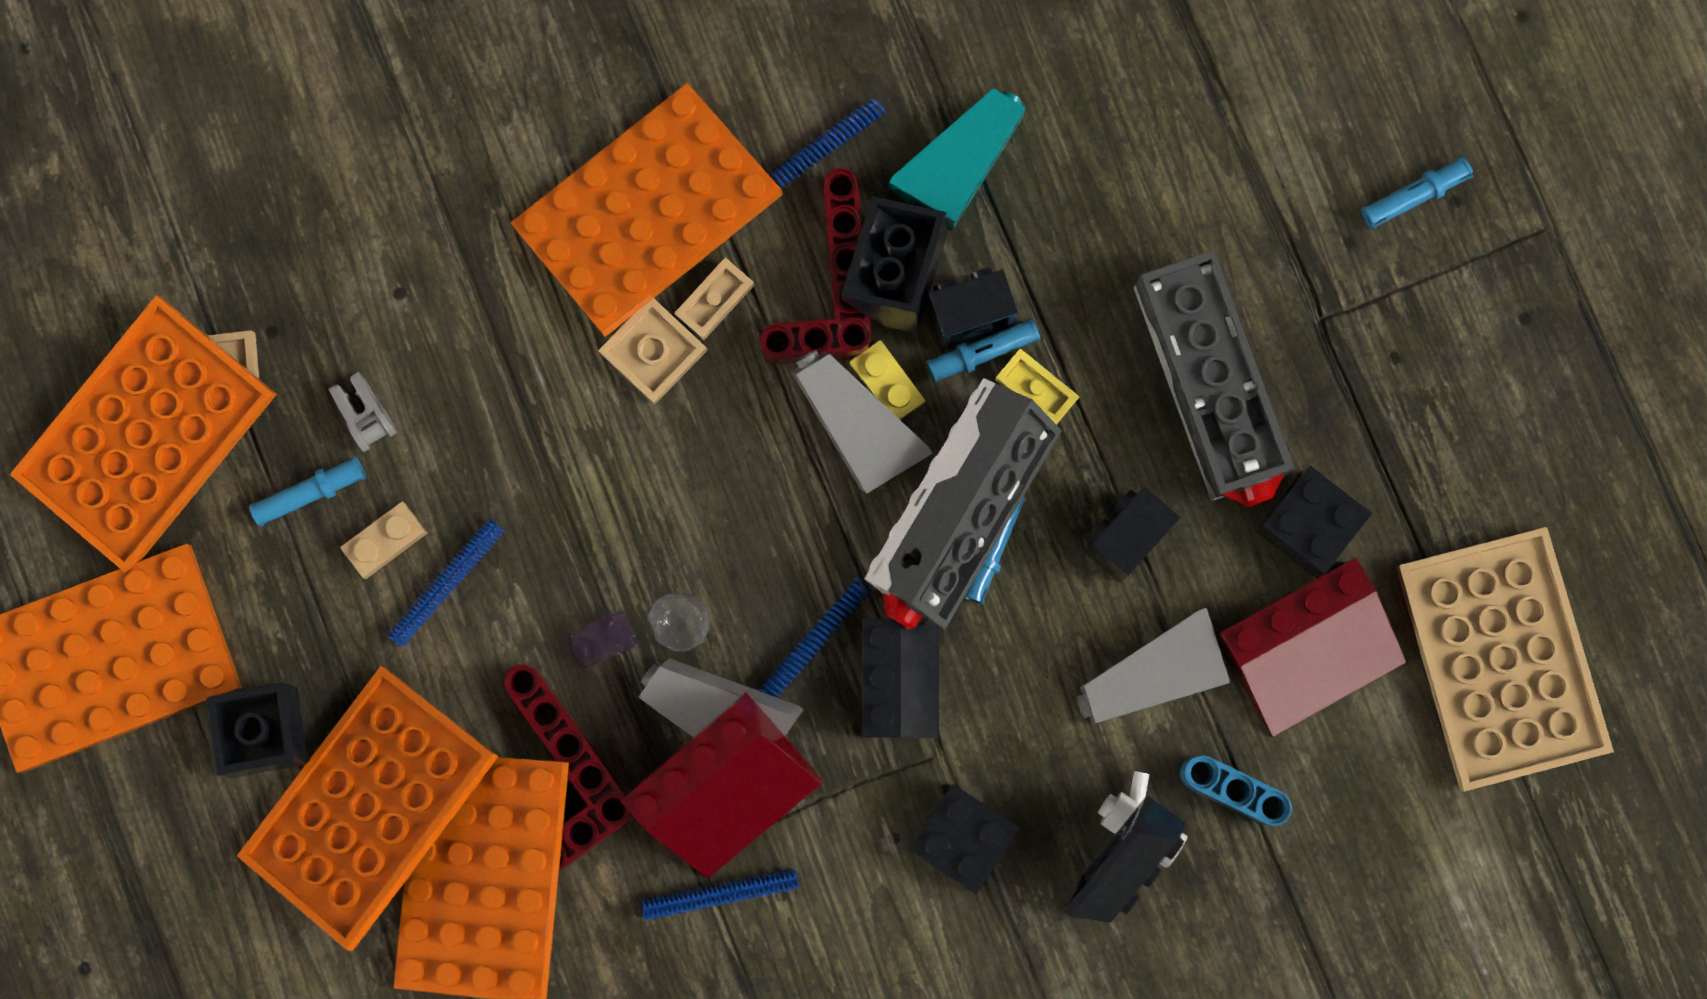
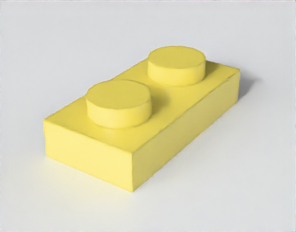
M881 340L850 361V366L867 389L900 421L925 404L926 401Z
M1021 348L995 378L1003 387L1032 399L1056 425L1079 398L1075 392Z

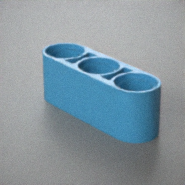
M1204 755L1190 757L1181 765L1180 779L1188 789L1263 825L1276 826L1286 822L1291 815V801L1283 792L1211 757ZM1197 762L1203 763L1209 770V777L1202 785L1195 783L1191 778V768ZM1233 779L1241 782L1244 787V795L1237 802L1229 799L1226 792L1228 783ZM1268 797L1275 798L1279 803V813L1273 819L1267 818L1262 812V804Z

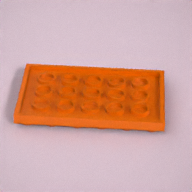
M686 83L510 224L603 336L606 337L780 198L783 193L781 188L701 97Z
M156 295L10 475L124 573H128L137 562L144 558L277 393L166 300Z
M184 544L139 561L128 573L118 569L0 614V727L16 773H24L207 702L206 697L231 693L242 689L190 544Z
M380 666L238 853L237 857L344 949L353 951L498 756L390 670Z
M498 757L404 882L394 989L485 999H547L569 763Z

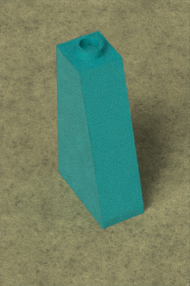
M993 88L893 175L889 182L888 192L908 204L946 212L947 228L953 231L1022 121L1026 108L1021 105V100L1008 91L1000 93Z

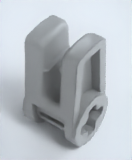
M358 371L350 377V381L357 391L355 395L362 400L365 406L363 413L358 414L351 402L352 397L341 386L334 385L328 390L345 418L346 425L360 449L366 452L371 449L370 444L387 434L392 437L398 432L389 415L378 402L367 381Z

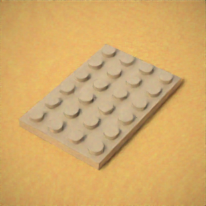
M1547 527L1396 566L1460 792L1614 752Z

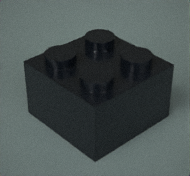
M991 267L984 268L972 273L970 280L956 284V281L952 279L941 282L933 287L934 292L929 293L926 310L940 351L955 347L963 342L967 343L992 335L1014 325L1018 310L1003 269L993 272Z
M1310 465L1301 471L1255 531L1313 577L1318 578L1326 574L1372 513Z
M1145 486L1138 493L1131 489L1112 509L1116 518L1112 522L1105 518L1086 539L1091 545L1085 553L1119 583L1131 574L1180 519L1173 510Z
M278 683L206 697L216 775L237 778L307 764L308 759L298 687L286 683Z
M951 784L909 850L977 895L1019 830V827L955 784Z

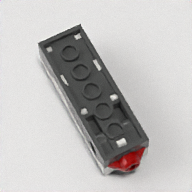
M1213 250L1142 274L1134 286V291L1210 500L1214 501L1225 497L1248 508L1273 499L1282 478L1295 468L1215 251Z
M983 378L978 388L971 394L967 407L958 422L952 426L948 439L938 456L931 461L929 471L919 488L911 495L907 508L900 520L892 527L888 540L879 555L872 561L869 572L864 578L883 593L885 613L889 619H894L908 630L914 629L924 619L944 630L948 626L1062 432L1032 399Z

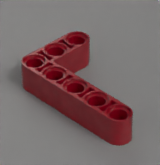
M846 168L833 169L824 179V203L835 319L769 325L760 336L762 355L772 364H793L804 355L816 350L809 348L805 344L807 336L812 333H820L827 341L822 348L816 350L818 354L826 352L835 360L856 358L870 347V318L857 309L846 308L840 303L849 271L840 269L837 261L843 256H854L862 230L858 181L854 173ZM838 182H844L851 187L850 193L845 196H837L830 189L832 185ZM840 219H848L852 221L855 227L851 232L844 234L836 231L834 224ZM850 330H858L864 335L865 339L858 346H850L843 340V336ZM782 336L788 341V346L784 351L776 353L768 349V341L772 337Z
M520 664L512 667L506 673L504 679L506 691L557 762L569 763L568 778L588 805L563 824L559 863L560 872L626 825L633 815L625 807L624 816L618 821L610 820L606 816V803L613 798L622 800L627 793L543 675L536 668ZM523 672H529L533 676L534 685L529 692L521 694L515 687L516 677ZM551 703L556 709L557 716L551 724L542 725L537 718V712L542 705ZM567 735H574L579 741V750L572 757H566L560 751V742ZM591 766L597 767L602 774L601 784L595 789L587 788L582 781L583 772ZM582 821L588 823L593 830L592 839L587 844H580L573 837L575 825Z

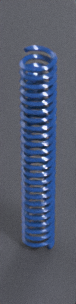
M871 98L869 102H865V106L861 105L860 109H855V113L851 112L850 116H846L845 120H841V123H836V127L832 126L831 130L826 131V134L822 133L821 137H817V141L812 140V144H807V148L803 147L802 151H798L797 155L793 154L792 158H788V162L783 161V165H778V169L774 168L773 172H769L768 175L772 179L774 177L781 188H785L778 174L787 185L790 182L783 171L791 181L795 180L787 166L799 178V174L793 164L801 174H804V170L798 161L806 171H809V167L804 162L802 156L810 167H814V164L807 153L816 164L819 163L812 150L820 160L824 159L816 145L825 157H828V153L821 142L833 154V149L826 139L835 150H838V146L832 140L830 134L839 146H843L835 131L843 142L847 143L848 140L840 128L852 140L851 133L857 136V132L850 124V121L857 131L862 133V129L855 121V118L863 129H867L865 122L871 126L872 122L870 119L873 122L877 120L869 107L879 119H881V114L874 107V104L881 110L882 115H886V111L878 101ZM859 114L862 115V117L864 118L865 122L860 118V115H859ZM845 124L848 126L851 133L846 129Z
M855 578V582H851V587H847L848 592L844 591L843 596H839V601H835V605H831V610H826L827 615L823 614V619H818L819 624H814L815 629L810 628L811 633H806L807 638L802 637V642H798L799 647H794L795 652L790 651V656H785L786 661H781L783 666L777 665L778 670H773L774 675L769 674L770 680L765 679L766 684H761L762 689L757 688L758 691L780 697L779 692H784L783 687L788 688V684L785 681L792 683L790 677L794 679L796 678L795 673L801 674L798 667L805 669L801 662L808 665L809 661L806 658L813 660L811 654L817 655L813 648L821 651V647L818 644L825 646L823 640L829 641V638L824 633L833 637V633L829 629L837 632L835 626L842 628V625L836 619L846 623V620L841 615L849 619L850 616L846 611L854 614V611L848 605L858 609V606L853 601L862 605L858 597L866 600V597L860 591L870 596V592L861 584L862 579Z

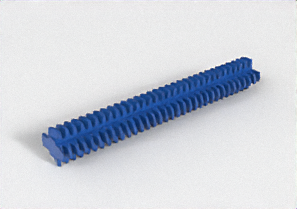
M488 518L490 522L485 521L487 526L482 524L483 529H478L480 533L475 532L476 536H472L473 540L469 539L470 544L466 543L468 548L463 546L464 551L459 550L461 555L456 554L457 558H452L454 562L450 561L451 566L446 565L448 570L443 568L445 574L440 572L442 577L436 576L438 581L434 579L435 584L430 583L432 588L427 587L428 591H423L425 595L420 594L422 599L417 598L419 603L414 601L416 606L411 605L413 610L407 609L409 614L404 613L406 618L401 616L403 621L397 620L399 625L395 623L396 628L391 627L393 632L388 631L390 634L388 637L397 645L402 647L406 645V641L409 642L408 638H412V635L416 634L415 631L419 630L418 627H422V623L425 624L424 620H428V616H432L431 613L435 612L434 609H438L437 605L441 606V602L445 601L444 598H448L447 594H451V590L454 591L453 587H457L456 583L460 584V580L464 579L463 576H467L466 572L470 573L473 565H477L475 561L479 562V558H483L482 554L486 555V551L490 550L489 547H493L492 543H496L495 539L499 540L498 536H502L501 532H506L492 519Z
M796 868L795 872L791 869L790 873L788 870H786V873L782 870L781 875L779 872H776V876L774 873H771V877L767 874L766 878L762 875V879L758 875L757 880L753 876L752 881L748 877L747 882L743 878L742 883L738 879V884L734 880L733 885L729 881L728 886L724 882L723 887L719 883L718 888L714 884L713 889L711 885H709V889L704 886V890L699 887V891L695 888L694 893L690 889L689 894L685 890V894L680 891V895L675 892V896L672 893L670 897L666 894L665 898L661 895V899L656 896V900L651 897V901L646 898V902L642 899L644 920L646 921L648 918L651 920L653 917L654 919L666 917L667 915H672V913L675 915L677 912L680 914L682 911L683 913L690 912L691 910L695 911L696 908L700 910L701 907L704 909L706 906L709 908L711 905L712 907L719 906L720 904L724 905L725 902L729 904L730 901L733 903L735 900L736 902L743 901L744 899L748 900L749 897L753 899L754 896L758 898L759 895L762 897L764 894L765 896L768 894L772 895L773 892L777 894L778 890L780 893L783 890L786 892L788 889L791 891L793 888L796 890L797 886L799 888Z

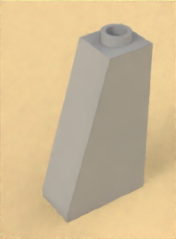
M814 350L796 361L799 367L792 370L791 373L863 492L869 493L933 454L930 448L830 354L826 352L818 354Z
M1207 608L1191 614L1081 686L1082 695L1077 696V702L1082 717H1089L1092 725L1230 683Z
M671 658L660 666L653 664L641 680L645 688L638 697L692 737L745 692L750 695L784 736H786L804 710L796 704Z

